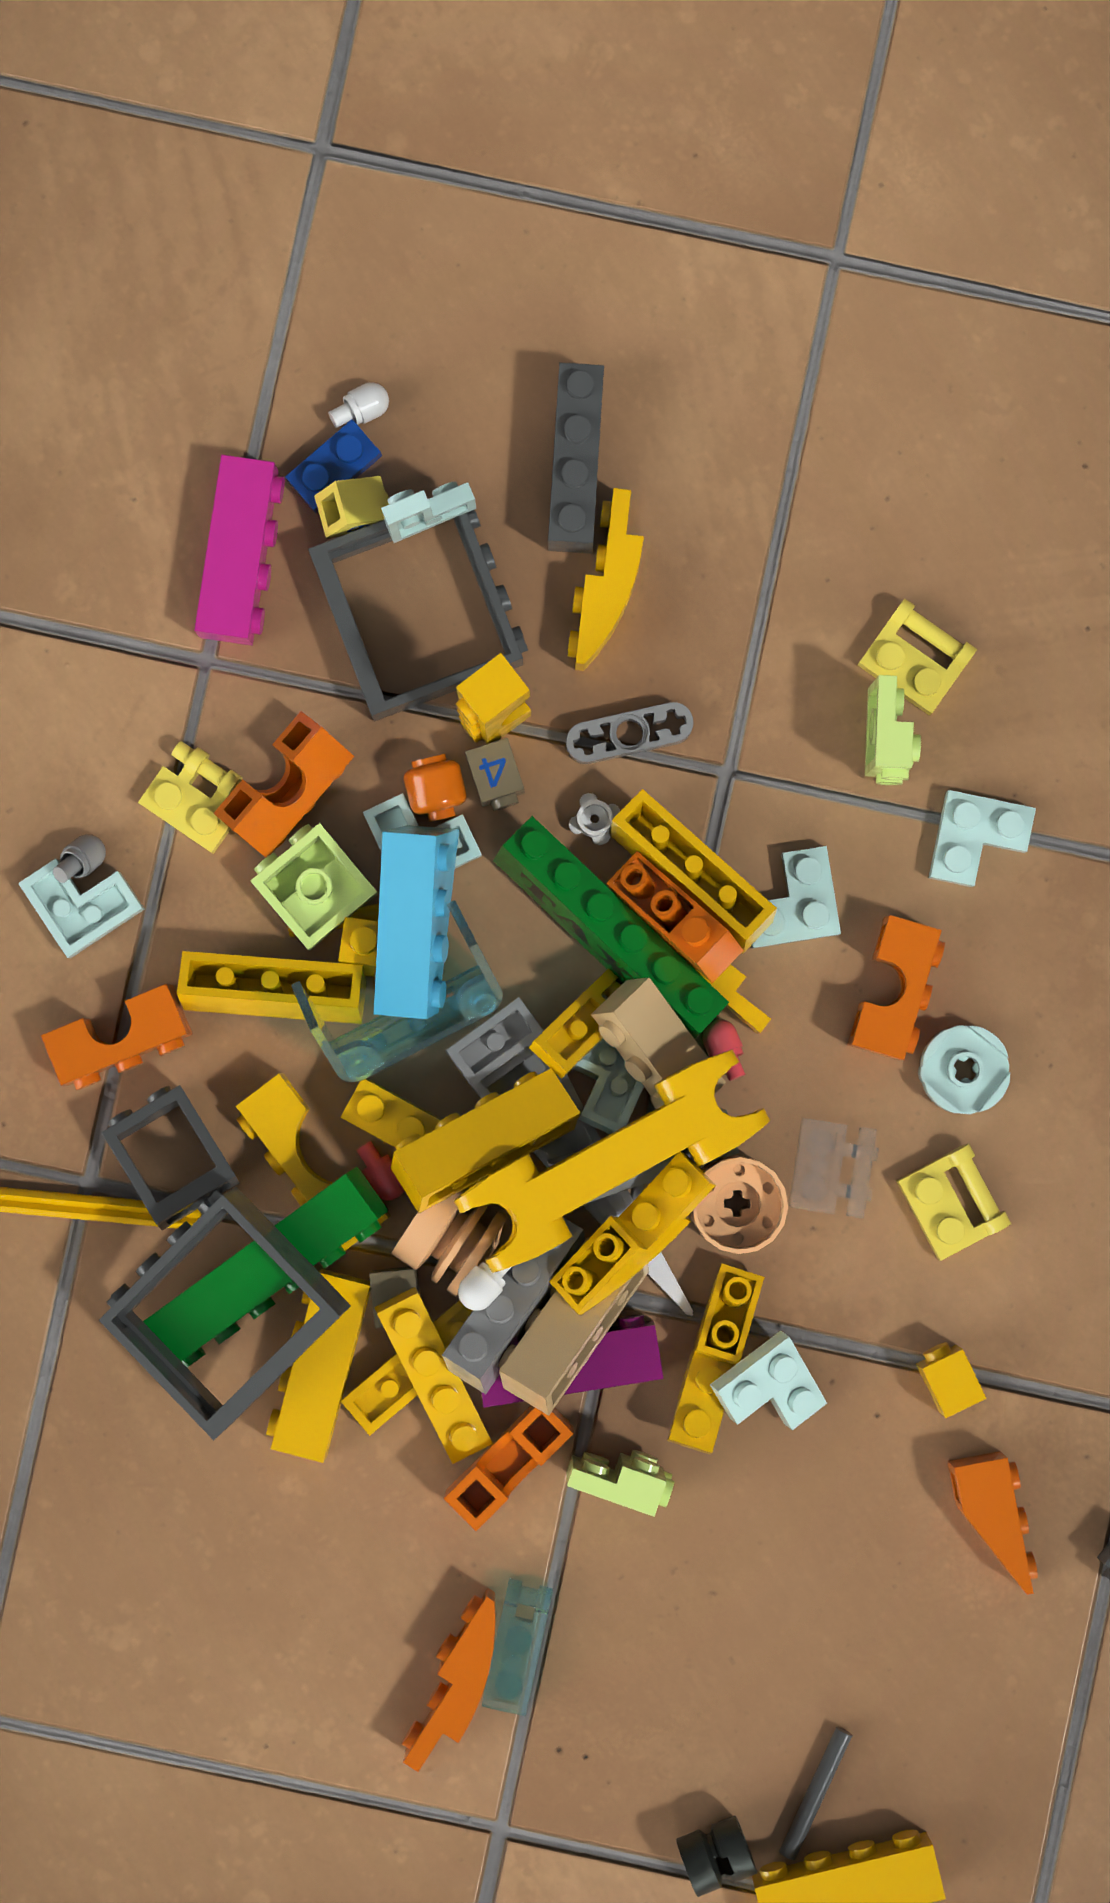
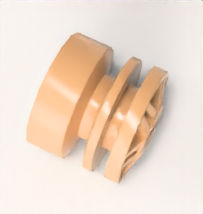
M732 1155L704 1166L701 1170L716 1186L690 1213L691 1220L700 1234L718 1249L736 1254L758 1251L774 1241L785 1224L788 1211L785 1187L776 1173L758 1160L739 1155ZM739 1190L740 1196L747 1199L748 1203L747 1206L739 1208V1214L733 1215L732 1209L724 1206V1200L732 1198L733 1191Z
M466 1188L427 1210L417 1213L391 1253L414 1270H417L430 1256L438 1260L431 1277V1281L435 1284L438 1283L447 1268L456 1272L455 1277L446 1289L447 1292L455 1297L458 1294L461 1281L468 1273L482 1262L486 1263L485 1260L493 1254L500 1242L503 1225L508 1216L498 1211L487 1227L478 1222L489 1204L475 1207L469 1215L465 1212L460 1214L454 1200L467 1190Z

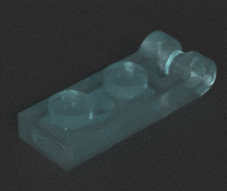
M509 1578L481 1707L526 1716L553 1588L541 1585L539 1590L522 1586V1581ZM518 1604L535 1607L532 1620L515 1616Z

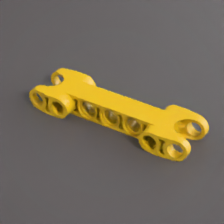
M733 1049L690 1064L657 1082L654 1086L664 1105L540 1173L528 1153L489 1173L457 1197L454 1203L460 1214L472 1208L492 1203L503 1207L511 1217L513 1224L512 1234L508 1241L495 1254L485 1260L491 1272H498L534 1259L572 1237V1234L562 1216L680 1151L688 1148L698 1167L740 1146L770 1122V1118L764 1107L750 1114L733 1117L724 1113L716 1103L714 1094L718 1080L732 1066L739 1062Z

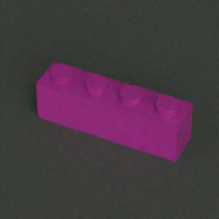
M644 1315L618 1318V1326L610 1327L564 1395L664 1379L654 1321L645 1322ZM500 1375L486 1395L481 1392L484 1408L524 1401L503 1388Z

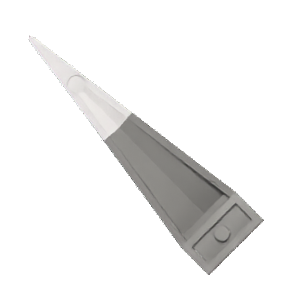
M519 997L446 1050L448 1056L481 1099L493 1092L501 1095L513 1089L514 1083L530 1072L535 1071L539 1075L550 1069L529 1049L532 1042L544 1030ZM556 1074L581 1115L584 1106L569 1077L566 1074L561 1079ZM578 1118L574 1130L535 1150L533 1153L548 1168L546 1160L583 1149L600 1140V1137L595 1127ZM625 1190L586 1203L583 1206L602 1225L610 1215L618 1218L633 1202L629 1191ZM660 1252L648 1263V1275L685 1314L693 1316V1309L663 1254Z

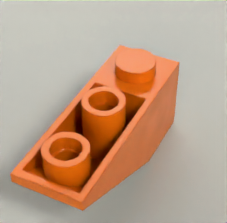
M638 851L606 883L609 888L711 983L744 951L726 927Z
M1001 1451L947 1461L955 1505L1020 1588L1027 1595L1034 1594L1031 1580L1037 1579L1038 1573L1032 1551L1026 1552L1023 1535L1029 1534V1525L1024 1507H1017L1014 1490L1021 1488L1016 1463L1009 1462L1008 1457Z

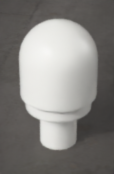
M368 382L349 391L348 395L343 397L344 404L329 411L328 414L336 428L349 422L351 419L357 425L361 423L366 424L386 412L389 405V396L383 386L378 383Z
M484 1262L479 1266H475L459 1285L458 1295L461 1303L466 1308L474 1311L487 1308L503 1291L502 1288L506 1283L502 1277L512 1267L492 1273L489 1266Z

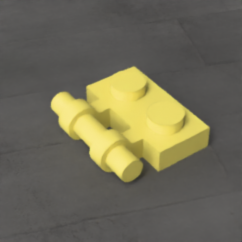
M180 741L175 746L171 756L185 764L182 771L177 776L163 766L138 803L214 854L231 830L214 812L241 782L243 777L233 770L227 772L209 760L210 754L197 747L194 750L183 741ZM198 775H201L217 786V790L211 798L192 786Z

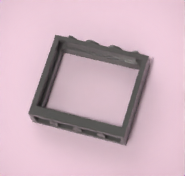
M471 510L453 518L504 650L505 655L503 656L512 668L515 669L523 666L521 653L528 651L520 626L514 628L510 626L505 613L512 610L510 599L503 584L495 587L490 570L497 567L488 543L479 545L474 529L481 527L476 511ZM385 520L308 549L374 722L457 691L456 686L489 662L486 661L385 700L333 564L392 542L393 540Z
M237 1187L223 1195L216 1190L198 1207L202 1216L192 1226L186 1221L178 1227L166 1240L171 1247L161 1257L156 1252L151 1255L136 1270V1273L141 1278L131 1288L125 1283L117 1289L106 1302L111 1308L99 1319L105 1328L213 1441L351 1307L342 1295ZM230 1214L308 1295L320 1310L222 1405L133 1310Z

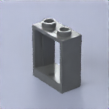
M181 1085L174 1089L170 1086L159 1089L148 1097L147 1101L149 1104L134 1113L131 1109L119 1113L108 1122L109 1128L101 1132L156 1225L162 1231L197 1210L216 1190L223 1194L240 1184ZM180 1106L216 1167L157 1202L121 1140Z

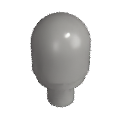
M94 835L79 836L63 849L60 855L61 863L53 869L54 877L59 882L65 883L71 877L82 878L88 876L103 863L106 856L105 845Z

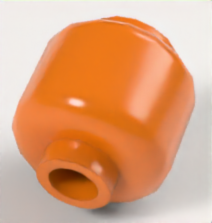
M446 754L412 761V769L404 774V784L411 810L415 814L428 813L430 822L456 816L454 807L463 804L467 799L458 762L447 760Z

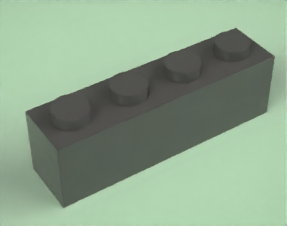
M559 362L548 551L592 554L604 365Z

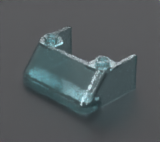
M455 900L448 903L447 906L478 965L445 981V1003L443 1008H439V1013L428 1019L380 1015L334 1039L300 981L291 985L311 1033L336 1074L342 1080L348 1082L364 1080L494 1012L501 1004L503 998L501 987Z

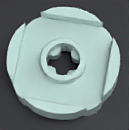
M957 1025L940 1031L927 1043L921 1055L918 1076L925 1093L937 1106L951 1113L973 1114L993 1107L1005 1094L1010 1083L1009 1062L1007 1059L1009 1057L1003 1043L990 1031L978 1026ZM968 1058L972 1059L975 1062L972 1066V1071L976 1074L974 1079L963 1078L961 1081H958L955 1078L957 1070L954 1067V1063L957 1060L965 1062Z

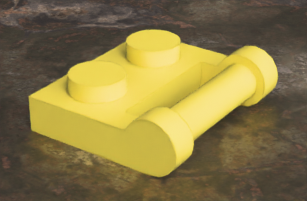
M904 598L862 657L858 666L875 678L879 675L897 676V688L904 689V698L930 716L977 649L968 642L963 645L914 611L915 605ZM902 624L951 657L953 660L947 669L896 635Z
M969 1143L896 1180L937 1259L940 1261L989 1235L1003 1230L1011 1224L1006 1212H1000L973 1162L972 1158L975 1154ZM953 1167H956L984 1218L983 1221L974 1226L944 1173Z

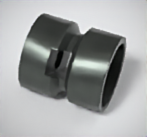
M736 1815L712 1824L709 1834L697 1830L676 1839L683 1864L697 1897L720 1889L725 1878L735 1883L758 1874Z

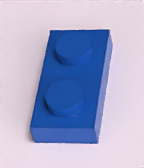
M351 419L287 474L285 478L316 514L318 508L314 496L334 481L358 478L380 459L382 454Z

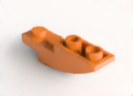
M487 1588L482 1598L476 1595L471 1598L460 1617L466 1623L457 1637L449 1633L435 1656L441 1660L437 1675L449 1683L446 1685L440 1682L426 1704L432 1710L423 1724L415 1720L401 1743L407 1747L403 1763L417 1772L425 1763L442 1734H445L457 1743L460 1742L481 1700L489 1675L496 1627V1594L489 1588Z

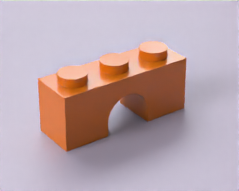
M302 711L272 744L283 755L286 763L284 775L279 783L267 790H257L242 779L214 812L220 820L265 858L284 843L290 831L305 814L313 809L319 797L334 780L342 775L345 767L354 758V755Z
M892 915L884 917L872 960L887 964L897 972L901 985L900 992L897 998L887 1006H879L865 1001L859 1002L847 1043L848 1046L896 1060H904L906 1052L914 1053L920 1035V1028L914 1027L919 1010L925 1011L927 1009L933 985L926 984L931 966L938 968L945 948V942L939 941L942 930Z
M164 984L125 1000L131 1016V1027L127 1036L118 1043L108 1044L98 1037L91 1019L81 1018L40 1035L60 1085L74 1084L76 1090H80L102 1081L99 1073L116 1066L118 1073L143 1064L141 1056L157 1049L159 1055L162 1056L184 1047L183 1038L193 1033L174 986Z
M530 1405L446 1489L444 1500L477 1531L509 1499V1495L534 1468L538 1465L542 1466L574 1434L573 1425L556 1408L548 1416Z

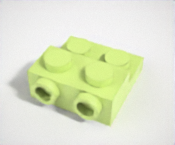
M879 675L868 688L865 776L876 777V784L902 785L903 780L909 779V770L912 768L913 763L919 762L921 752L920 734H913L914 722L897 721V716L903 715L905 696L904 689L897 688V676Z
M320 823L314 828L307 824L298 830L288 840L292 846L279 857L272 853L254 868L258 875L251 880L252 884L309 951L344 922L345 917H351L378 894L376 889Z
M632 1450L631 1456L620 1453L615 1470L608 1467L609 1460L588 1452H584L582 1458L572 1455L566 1471L568 1487L655 1517L658 1505L667 1506L674 1481L671 1480L672 1474L664 1471L663 1467L657 1464L658 1459L637 1450Z

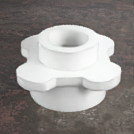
M593 793L584 794L580 798L579 803L581 807L577 815L569 820V828L572 833H583L591 837L595 844L603 845L610 839L609 830L612 819L620 812V809L616 804L607 805L605 802L597 800L596 795ZM592 815L599 817L597 823L591 822L590 818Z

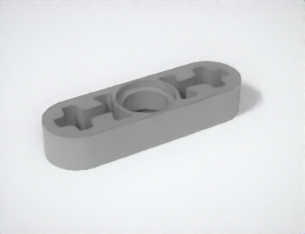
M670 702L581 722L570 729L566 738V749L574 761L580 764H592L677 745L689 737L693 728V716L690 710L683 704ZM669 712H674L676 719L684 718L685 724L680 726L678 735H672L670 729H661L655 731L658 740L649 741L650 728L644 717L653 716V725L665 722ZM633 721L641 727L643 736L636 745L627 746L618 740L616 731L623 722ZM610 726L609 738L615 750L606 751V742L595 744L590 755H585L582 748H574L573 743L579 741L581 732H588L590 738L602 737L604 732L601 727Z

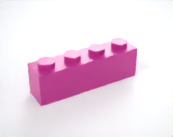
M221 454L194 629L200 638L253 646L254 634H262L265 609L259 608L261 590L268 591L271 580V564H265L268 547H275L278 533V521L272 520L274 503H282L285 478L279 476L275 462Z

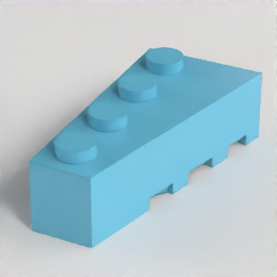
M406 825L383 831L374 1015L428 1019L439 1013V1008L444 1006L446 983L442 981L449 948L447 933L459 829Z

